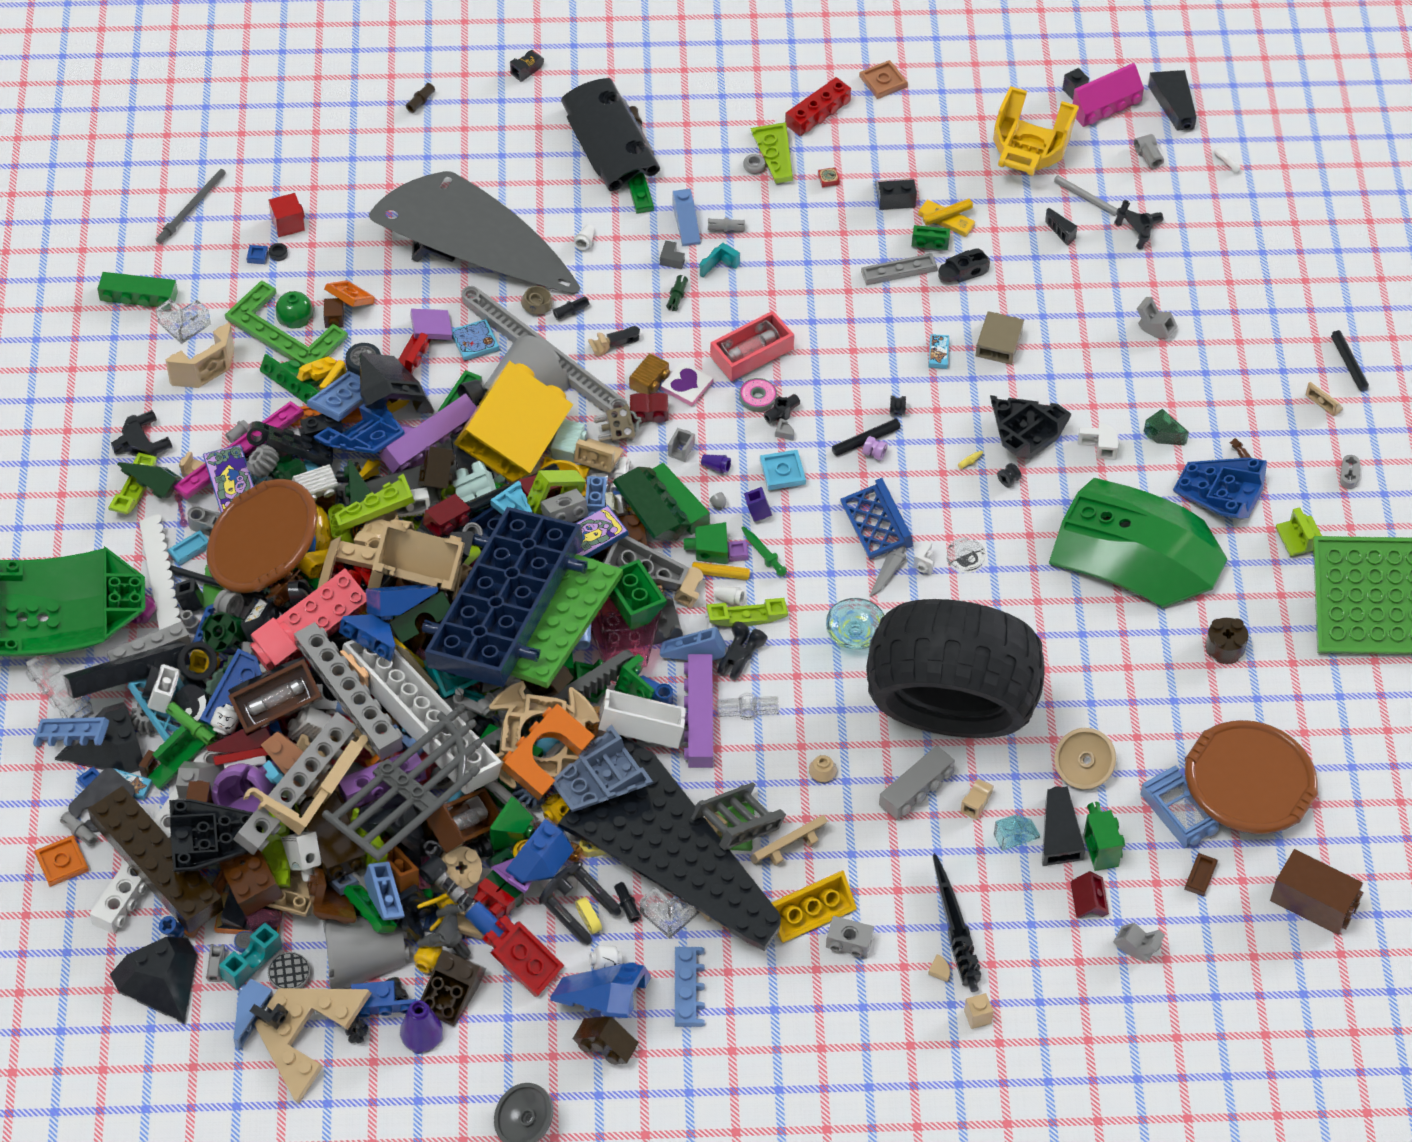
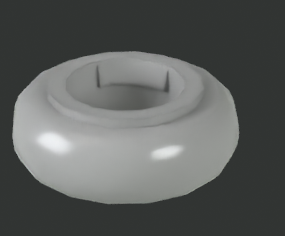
M757 154L748 155L743 161L745 170L750 173H759L764 170L766 165L764 158Z

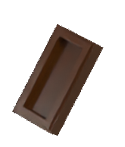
M1198 853L1184 890L1204 897L1218 860Z

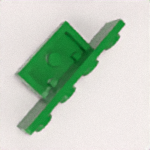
M268 354L264 355L260 371L307 404V400L320 392L315 388V386L319 385L320 380L315 381L310 378L301 381L296 378L301 367L299 362L290 360L279 363Z
M205 724L206 729L214 735H218V732L213 731V727ZM181 725L152 754L161 764L148 778L161 790L178 774L181 764L184 761L190 762L206 744L199 738H194L191 732Z

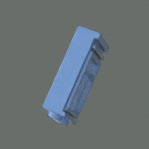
M1176 765L1142 784L1140 795L1184 848L1190 845L1195 846L1204 837L1213 836L1218 831L1220 823L1207 815L1195 802L1187 787L1186 779L1179 772V768Z

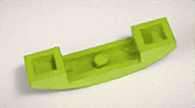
M138 453L133 463L155 466L157 457ZM129 476L120 494H115L108 507L109 510L129 514L142 498L146 488L138 484L134 476Z
M785 598L765 599L764 604L727 607L726 603L706 605L709 622L720 626L732 627L736 621L742 622L746 626L760 625L788 616Z

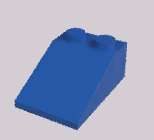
M421 584L366 589L367 613L373 614L382 620L393 619V615H401L438 592V587Z

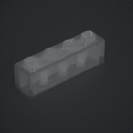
M51 655L36 656L26 662L27 677L31 682L35 681L38 684L37 688L42 695L46 694L49 697L48 700L54 709L58 708L60 710L59 713L62 718H88L94 714L92 704L86 696L73 699L68 695L63 677L66 673Z

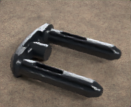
M574 862L562 869L546 885L539 897V905L544 904L581 943L589 945L592 942L590 933L553 896V892L558 889L565 896L574 888L567 879L570 876H574L610 914L619 916L621 909L619 904L582 867L583 863Z

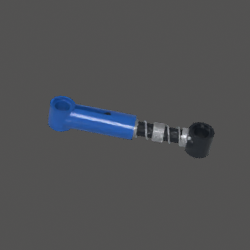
M433 855L419 868V875L424 881L431 885L436 884L440 886V889H444L447 892L446 895L454 903H462L464 905V917L483 936L487 932L489 933L490 930L494 931L498 937L501 936L504 931L496 926L495 923L498 919L480 901L475 903V900H472L468 896L469 894H466L464 888L460 885L458 886L455 883L456 880L453 881L450 878V875L447 873V865L440 857Z

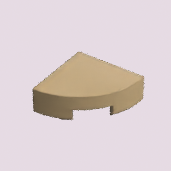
M937 954L928 975L948 982L950 968L947 961Z

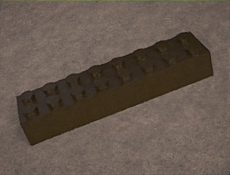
M123 786L88 808L93 825L189 934L223 911L222 897L198 870L186 872L173 871L171 840Z

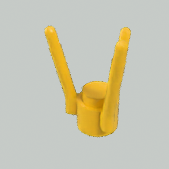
M446 892L437 898L417 905V908L420 909L437 903L439 909H442L445 905H457L458 903H454L446 895ZM444 917L439 918L429 930L433 931L438 927Z

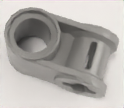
M193 506L187 513L189 528L196 532L201 530L203 534L210 536L212 528L221 513L204 509L200 506Z

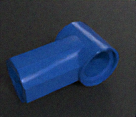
M644 675L640 676L655 690L651 700L673 705V688L671 685L666 683L659 684Z

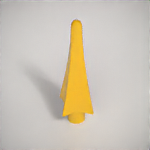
M367 460L359 473L363 480L380 474L378 467L381 465L380 461Z

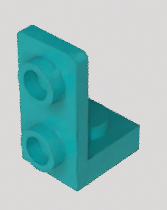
M722 242L712 250L707 258L702 259L700 262V276L704 277L720 261L736 269L740 265V252Z

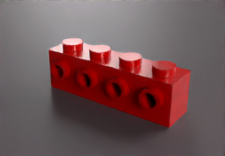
M835 77L785 113L787 127L799 136L809 132L818 123H822L825 118L834 114L839 108L851 101V87Z

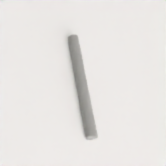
M1059 175L1055 177L1054 182L1109 213L1116 215L1118 209Z

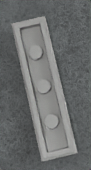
M932 253L861 267V273L866 285L937 271V264Z

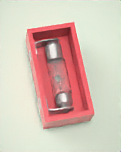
M771 311L710 342V357L730 381H733L793 350L794 334L778 315Z

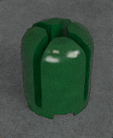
M222 611L209 615L201 627L204 642L212 647L215 652L234 656L237 649H241L242 643L239 641L248 642L240 625L244 618Z

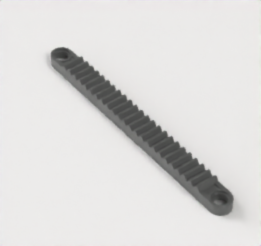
M624 650L567 685L560 693L551 697L564 700L569 705L568 689L573 687L584 697L591 698V693L597 694V689L603 690L604 685L610 686L611 680L616 682L622 666L634 658L635 655L630 650ZM535 716L527 720L521 728V737L525 734L529 735L531 733L529 731L530 727L536 721L540 723L544 717ZM502 726L481 739L495 754L500 749ZM437 766L432 771L430 777L435 776L441 768ZM446 776L437 786H442L451 781V779Z

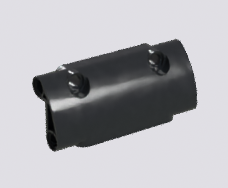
M603 78L584 83L562 97L561 103L568 114L566 118L595 172L603 179L609 191L619 190L640 172L646 176H654L660 171V166L654 157L652 147L612 79Z

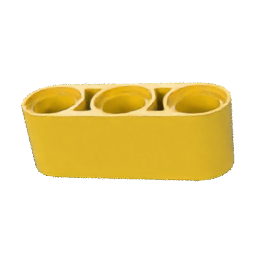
M328 549L306 553L296 568L301 569V572L310 579L319 578ZM335 562V564H339V565L342 564V566H343V563H341V562Z

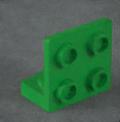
M637 654L622 666L614 690L651 700L655 690L638 676L643 669L641 667L644 661L642 656Z

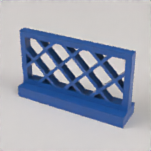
M883 478L875 480L876 484L840 499L869 560L902 546H905L906 549L914 546L911 533ZM875 492L876 497L874 501L865 499L866 495ZM851 501L858 502L856 508L849 507L846 503ZM862 503L871 505L868 512L859 510ZM875 507L883 509L881 515L872 513ZM857 514L866 516L863 523L854 520ZM869 518L878 520L876 526L867 524ZM882 521L891 524L888 530L880 528ZM864 528L873 530L870 537L862 535ZM877 532L886 534L883 541L874 538ZM889 536L897 537L899 540L894 543L887 542ZM871 543L880 545L879 549L870 552L869 547Z

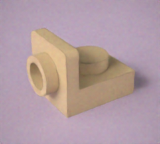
M188 451L179 463L182 477H186L205 462L193 459L192 452Z

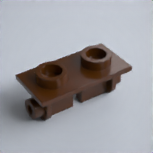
M301 569L292 571L291 574L282 578L280 582L274 584L269 589L270 593L265 598L272 597L276 606H283L289 600L288 582L304 580L301 575H298Z

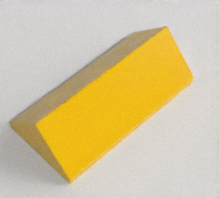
M843 870L771 902L781 917V926L777 936L782 943L832 921L833 916L841 917L857 909Z

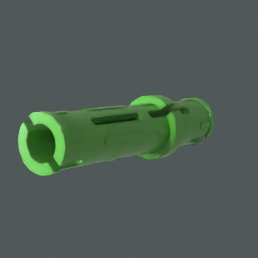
M171 702L167 706L169 709H166V713L187 728L194 738H199L207 746L216 742L214 740H217V736L206 729L205 724L196 721L175 702Z

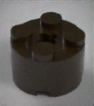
M1239 618L1214 619L1209 627L1205 643L1207 654L1222 664H1233L1239 661V658L1245 653L1249 636L1243 621Z

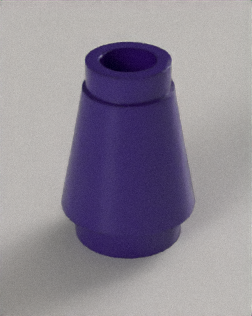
M704 454L701 459V465L721 474L724 472L728 473L731 467V458L727 457V455Z

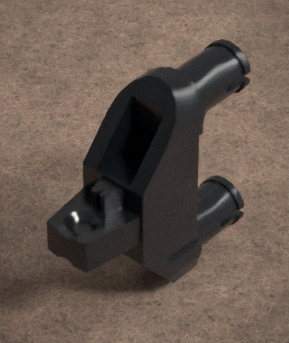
M153 410L139 416L131 415L127 417L122 429V436L111 442L115 455L130 452L135 457L138 453L156 457L157 453L172 448L168 436L152 443L149 442L142 430V426L157 421Z

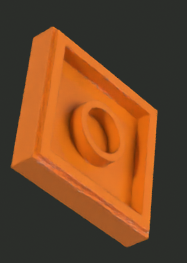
M348 280L327 283L324 290L352 307L373 304L375 301L373 295Z
M74 835L34 850L49 887L89 871Z

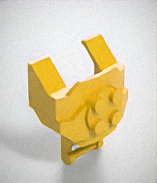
M1010 86L998 111L994 127L993 141L998 152L1001 154L998 166H1006L1033 176L1035 170L1050 167L1062 160L1071 138L1079 106L1061 101L1054 128L1038 127L1020 120L1027 91Z

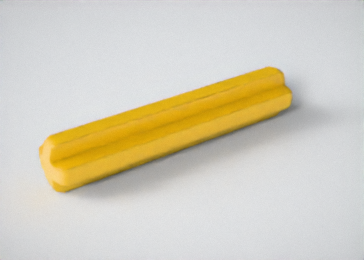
M968 198L923 215V222L925 225H930L973 208V202Z
M693 562L692 567L700 569L703 575L748 580L750 577L749 568Z

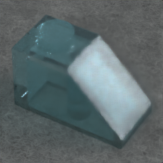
M1012 815L995 821L994 836L1002 851L1040 838V834L1032 819Z

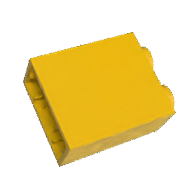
M511 361L497 375L454 442L456 446L478 461L483 462L484 465L497 474H501L509 482L520 479L532 472L573 406L571 402L566 400V395L560 388L553 385L546 386L534 378V372L528 366L521 363L514 364Z

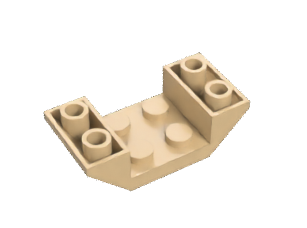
M229 322L213 331L215 345L195 355L192 359H189L182 350L165 359L169 382L172 386L199 388L230 369L235 348Z
M290 868V888H281L284 897L267 905L268 907L304 917L313 913L307 887L308 881H303L300 870H291Z

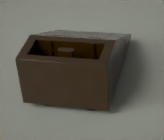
M442 950L420 1000L424 1001L432 1009L439 1020L455 1026L477 991L487 968L450 951Z

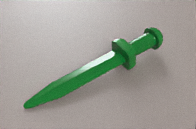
M743 526L742 531L745 537L765 559V565L767 567L772 566L778 576H785L787 568L778 562L777 553L772 554L754 533Z

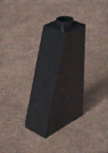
M1185 70L1150 72L1148 87L1177 131L1195 129L1197 117Z
M1056 786L1047 789L1042 866L1082 861L1084 859L1085 847L1068 786Z

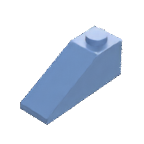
M691 188L673 191L672 206L682 247L701 244Z
M713 627L663 641L660 656L663 658L688 660V654H712V660H718L725 655L726 643L718 628Z
M390 863L368 864L364 880L368 895L383 920L404 918Z
M252 979L246 985H242L238 993L233 1037L235 1049L240 1050L254 1030V1024L258 1020L250 1012L254 1004L261 1008L263 1005L267 1006L273 997L272 989Z

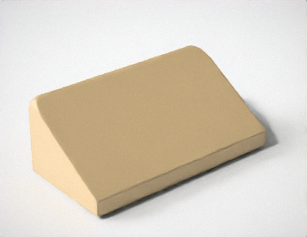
M1312 382L1308 383L1305 394L1307 397L1333 416L1342 411L1343 407L1339 402Z

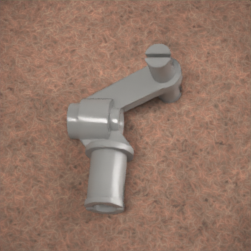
M504 685V687L494 692H487L485 699H480L478 702L463 696L464 690L458 688V690H455L453 697L454 710L458 705L464 704L466 709L483 717L485 716V718H490L496 711L489 710V705L508 686Z

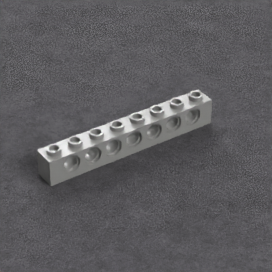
M316 622L294 633L296 646L361 734L368 737L367 742L381 761L403 748L402 733L398 728L394 729L391 718L387 713L383 714L377 699L373 700L371 698L368 687L359 682L360 678L355 670L351 671L345 656L339 655L336 644L327 639L328 635L323 627L319 628Z
M336 712L268 796L289 809L295 803L300 805L307 796L304 792L308 788L310 790L314 788L319 781L316 777L320 773L324 775L331 767L329 761L332 758L336 760L343 752L341 747L344 743L348 745L355 737L353 732L357 727L339 712ZM330 736L336 737L338 742L332 741ZM318 751L324 752L326 757L320 756ZM306 766L312 767L314 772L308 771ZM293 781H298L301 787H297ZM281 796L287 797L289 802H284ZM264 807L261 810L257 808L233 840L253 855L258 849L262 852L269 843L267 840L270 834L275 836L282 827L279 824L281 821L278 818L271 817L268 810ZM256 826L263 828L264 833L258 832Z

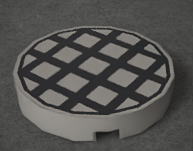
M286 952L279 954L268 966L270 984L276 989L304 988V985L310 980L311 969L308 960L298 953Z

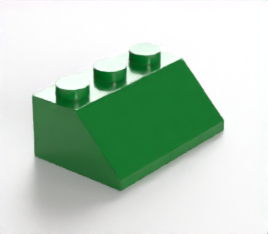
M639 559L618 567L623 569V576L609 595L631 630L650 623L667 604L666 598Z

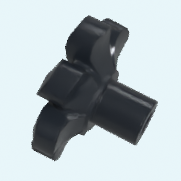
M356 1016L348 1030L345 1029L346 1035H350L348 1041L358 1044L364 1042L363 1037L367 1035L368 1025L363 1020H359V1016Z

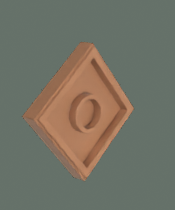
M890 60L859 72V77L877 99L908 87V82Z

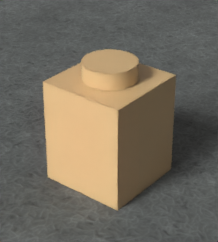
M984 993L966 998L964 1012L971 1029L992 1024L994 1011L987 994Z

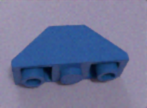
M373 614L343 616L341 618L339 633L391 662L394 655L395 642L390 625Z

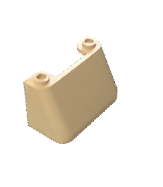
M391 520L390 523H384L372 570L384 575L455 592L465 545L464 542H461L462 538L450 535L449 539L406 529L402 527L403 523Z

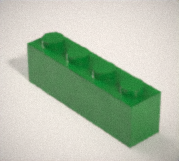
M102 272L97 288L100 301L173 309L178 294L176 280L110 272Z
M664 462L652 468L660 482L666 486L670 496L677 501L680 510L687 515L691 526L686 531L690 535L695 533L696 527L710 524V512Z

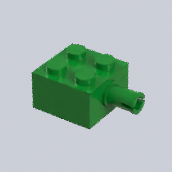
M1091 802L1087 805L1090 814H1087L1083 838L1094 871L1119 867L1120 858H1123L1122 849L1125 847V840L1123 835L1119 834L1117 817L1114 818L1112 810L1102 812L1099 802H1095V807L1094 803Z

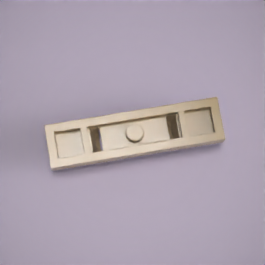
M823 814L756 851L749 858L753 864H756L769 857L775 866L784 860L779 850L801 838H804L809 846L815 844L818 838L814 831L823 827L828 821Z

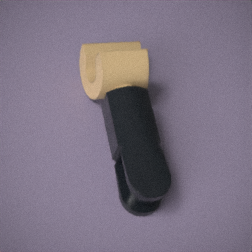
M632 326L609 333L607 338L603 333H597L598 340L588 339V342L594 354L601 356L609 350V347L612 348L626 343L637 342L640 329L637 326Z

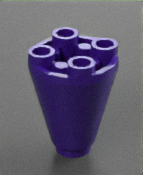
M417 1000L407 1010L400 1026V1038L408 1049L416 1054H420L433 1049L442 1041L443 1027L432 1009L424 1001Z

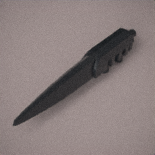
M934 853L935 874L948 926L949 943L962 985L969 986L971 992H977L979 990L977 983L981 980V971H979L980 965L978 964L977 955H973L974 946L972 945L973 941L970 936L969 927L965 926L950 881L938 856Z

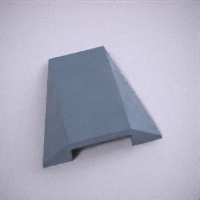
M612 724L606 729L607 732L602 737L599 736L593 741V745L587 751L578 755L579 758L573 764L570 763L554 778L553 786L572 812L654 784L644 768H640L626 750L622 738Z

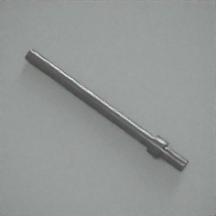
M220 169L171 223H167L163 227V231L156 238L159 244L176 231V227L226 174L225 170Z

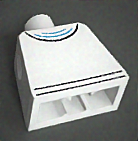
M302 832L300 835L294 833L281 837L291 870H300L303 881H308L309 875H313V867L321 865L316 832Z

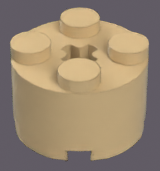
M461 846L449 853L444 851L440 855V858L447 865V873L453 881L456 880L455 883L458 886L460 885L465 889L479 881L482 873V863L475 850ZM456 866H461V870H456Z

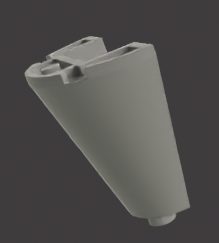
M526 335L514 341L483 386V391L486 394L497 375L509 361L514 364L521 363L528 366L534 372V378L546 386L553 385L562 391L569 389V378L566 368H562L559 363L560 357L541 339Z
M356 916V922L342 924L333 919L323 920L330 989H349L351 984L364 983L404 967L405 959H410L409 947L404 946V938H407V933L404 932L401 925L395 923L397 927L394 932L378 933L372 928L369 921L361 916Z

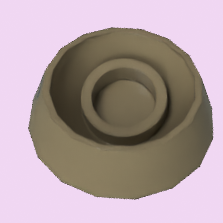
M533 286L526 290L521 298V304L526 311L532 314H544L553 307V299L546 288Z

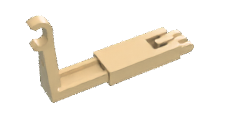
M361 735L356 742L350 741L314 793V800L301 818H299L298 813L270 798L257 788L248 789L243 799L246 800L250 795H254L261 801L258 806L259 810L264 807L292 831L300 835L320 805L324 804L333 793L368 741V737Z

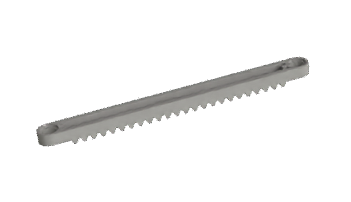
M467 286L462 290V302L473 310L476 316L479 315L482 320L486 319L492 328H496L497 332L500 331L503 336L506 335L508 340L511 339L512 343L519 337H525L526 335L537 337L547 343L560 357L559 363L561 367L566 368L571 388H575L577 393L580 392L582 397L586 396L587 400L592 401L594 406L597 405L600 410L603 409L606 412V410H611L615 406L624 407L627 404L625 399L475 286ZM468 294H475V295H476L474 298H467V297H466V295H468ZM611 414L612 417H617L616 414Z

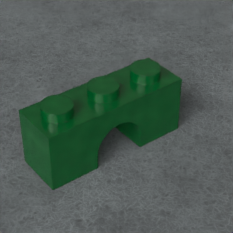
M279 451L277 452L279 454L277 466L274 467L268 476L273 477V479L292 480L293 476L305 473L307 469L304 462L298 458L293 460L291 454Z
M443 591L440 593L436 592L428 597V600L415 605L404 614L393 615V619L389 623L401 643L419 634L415 626V619L419 614L429 613L437 623L443 620L451 606Z

